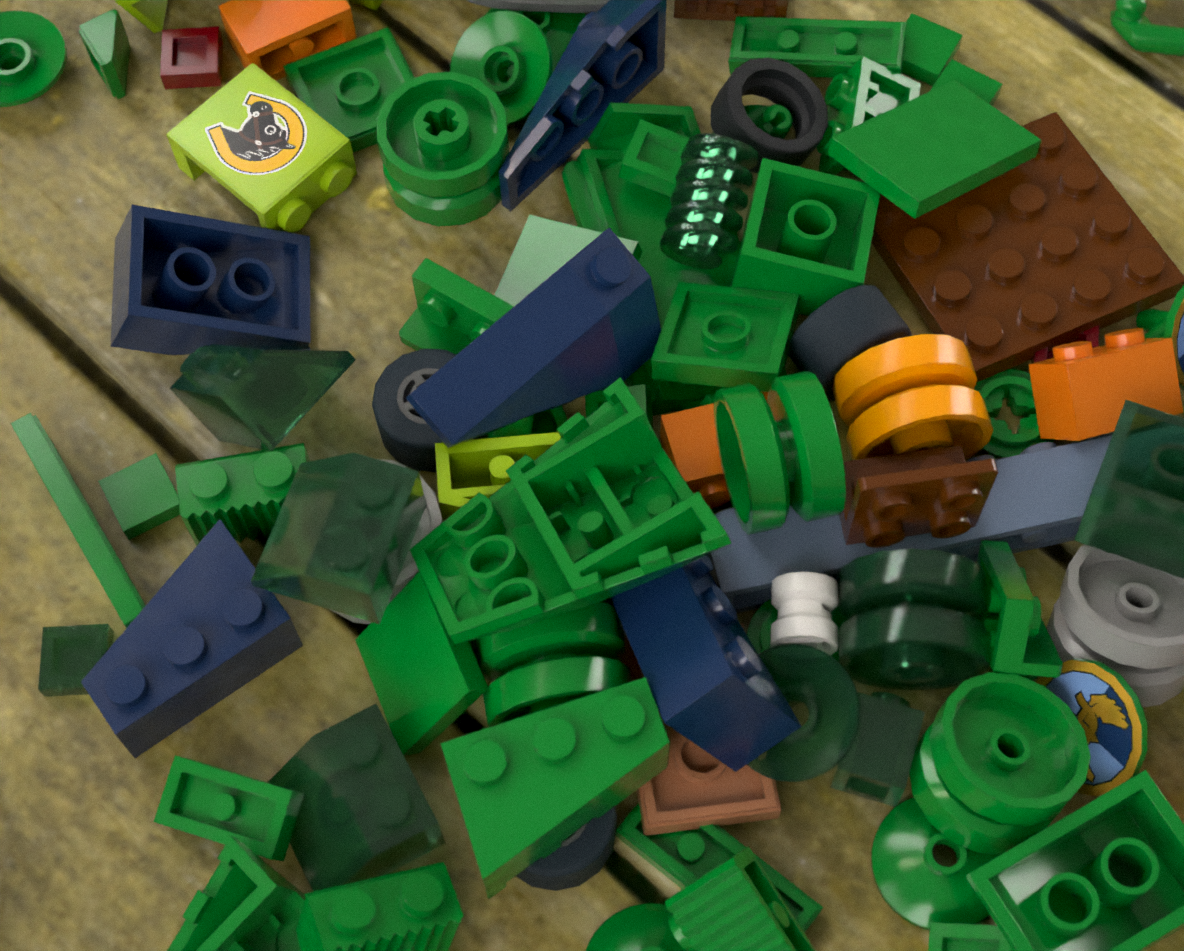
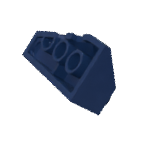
M610 0L599 11L590 12L582 19L499 170L502 206L511 212L588 140L610 102H630L664 70L667 0Z
M609 227L410 393L406 399L443 443L450 448L515 424L518 420L550 408H558L572 402L574 399L599 390L603 391L620 377L625 381L653 356L661 333L651 276Z

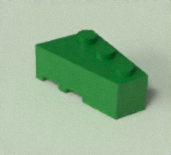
M646 677L441 743L488 900L507 887L506 883L540 857L544 859L561 847L563 840L594 817L600 818L668 767L670 742Z

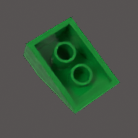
M1144 770L970 872L966 878L1013 951H1145L1184 927V823L1148 772Z

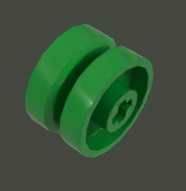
M456 72L426 73L402 83L385 99L377 116V142L380 157L383 161L386 187L397 207L414 220L434 226L464 225L486 216L502 201L499 170L510 151L506 110L495 91L471 76Z
M804 371L776 377L769 390L767 400L750 383L716 391L713 415L719 457L727 491L742 530L751 535L781 528L788 516L789 504L806 522L841 514L845 507L846 482L840 439L827 396L814 373Z
M600 601L528 626L475 639L479 667L484 678L491 681L488 689L483 693L488 728L632 681L630 668L617 660L625 652L621 621L616 609L606 602Z
M988 672L964 680L948 696L936 714L934 722L926 729L914 748L909 766V775L913 797L926 819L950 841L978 853L1003 854L1051 824L1064 806L1086 782L1091 755L1085 730L1070 707L1044 685L1017 674Z

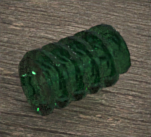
M710 133L696 134L689 138L681 153L682 165L676 173V188L671 193L670 201L672 208L665 218L666 230L660 238V249L667 257L692 268L709 270L718 268L722 264V258L719 255L732 254L738 249V239L731 233L738 232L743 227V217L737 211H742L748 206V195L742 190L752 186L753 174L748 169L753 168L758 163V153L751 146L727 136Z

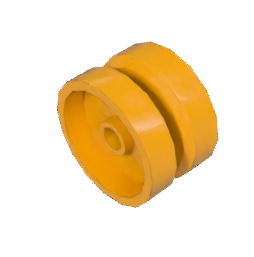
M920 334L898 338L869 348L848 361L834 377L832 390L839 415L846 425L849 426L846 440L852 460L962 445L966 460L974 456L989 442L994 429L985 401L979 391L974 390L977 376L969 351L962 340L941 334Z

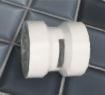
M816 572L786 573L772 580L771 604L778 610V619L771 624L770 648L782 656L801 659L822 658L835 653L838 649V626L831 620L830 612L838 605V582L826 574Z

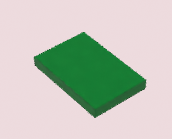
M953 80L833 136L828 155L916 219L1035 158L1042 140Z

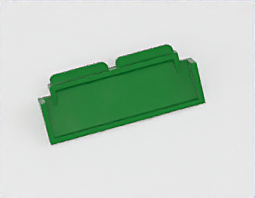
M610 102L588 138L590 149H582L576 161H570L565 165L562 170V179L578 227L602 233L610 227L616 236L639 243L643 251L639 263L651 276L662 330L678 282L731 287L740 241L692 106ZM640 119L695 140L692 153L673 198L618 177L621 163ZM652 357L626 379L628 386L646 384L652 392L653 416L714 403L716 391L726 388L652 379L651 368ZM785 368L782 376L787 375Z

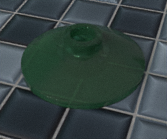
M783 644L768 648L759 653L760 658L790 708L796 704L804 703L808 708L809 717L800 729L747 765L759 774L778 781L802 782L815 779L838 765L855 741L860 723V702L857 689L845 668L836 659L820 649L803 644Z

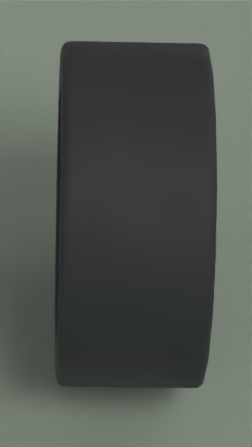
M772 58L751 59L736 68L718 92L711 105L710 126L718 145L732 161L750 172L758 173L762 158L800 166L819 145L828 128V108L820 89L801 70L788 62ZM756 95L767 98L775 104L785 106L792 115L795 139L784 140L772 137L759 129L748 117L742 103V96Z

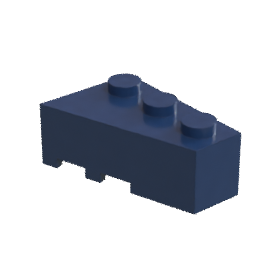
M219 519L83 678L81 683L115 735L131 755L136 758L301 648L303 644L291 617Z
M706 555L664 576L610 598L642 673L648 681L663 722L737 772L802 726L739 623L733 605L718 588L709 572L714 567L711 559Z

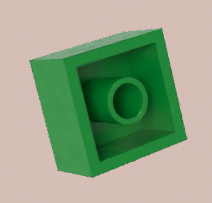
M762 158L748 207L731 287L798 293L799 314L810 316L812 312L834 296L847 289L863 285L880 193L865 182Z

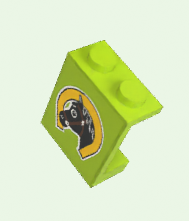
M251 63L166 134L179 169L193 180L207 172L258 215L262 228L290 233L299 231L316 209L330 197L338 196L344 192L350 185L353 177L357 175L350 140L254 63Z

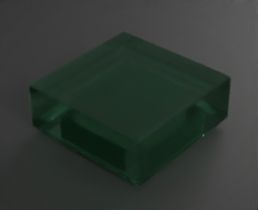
M93 624L43 627L38 690L44 697L89 695L81 681L113 645L114 631L110 625Z

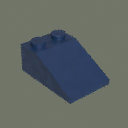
M132 204L115 238L111 347L165 355L308 347L310 344V236Z

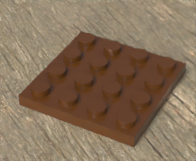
M1056 112L1022 125V127L1042 140L1035 158L916 219L880 194L871 241L872 245L932 333L949 335L964 342L973 363L977 382L1033 359L1035 352L1048 347L1049 352L1055 346L1075 341L1079 338V333L1099 325V330L1175 298L1178 291L1184 285V275Z

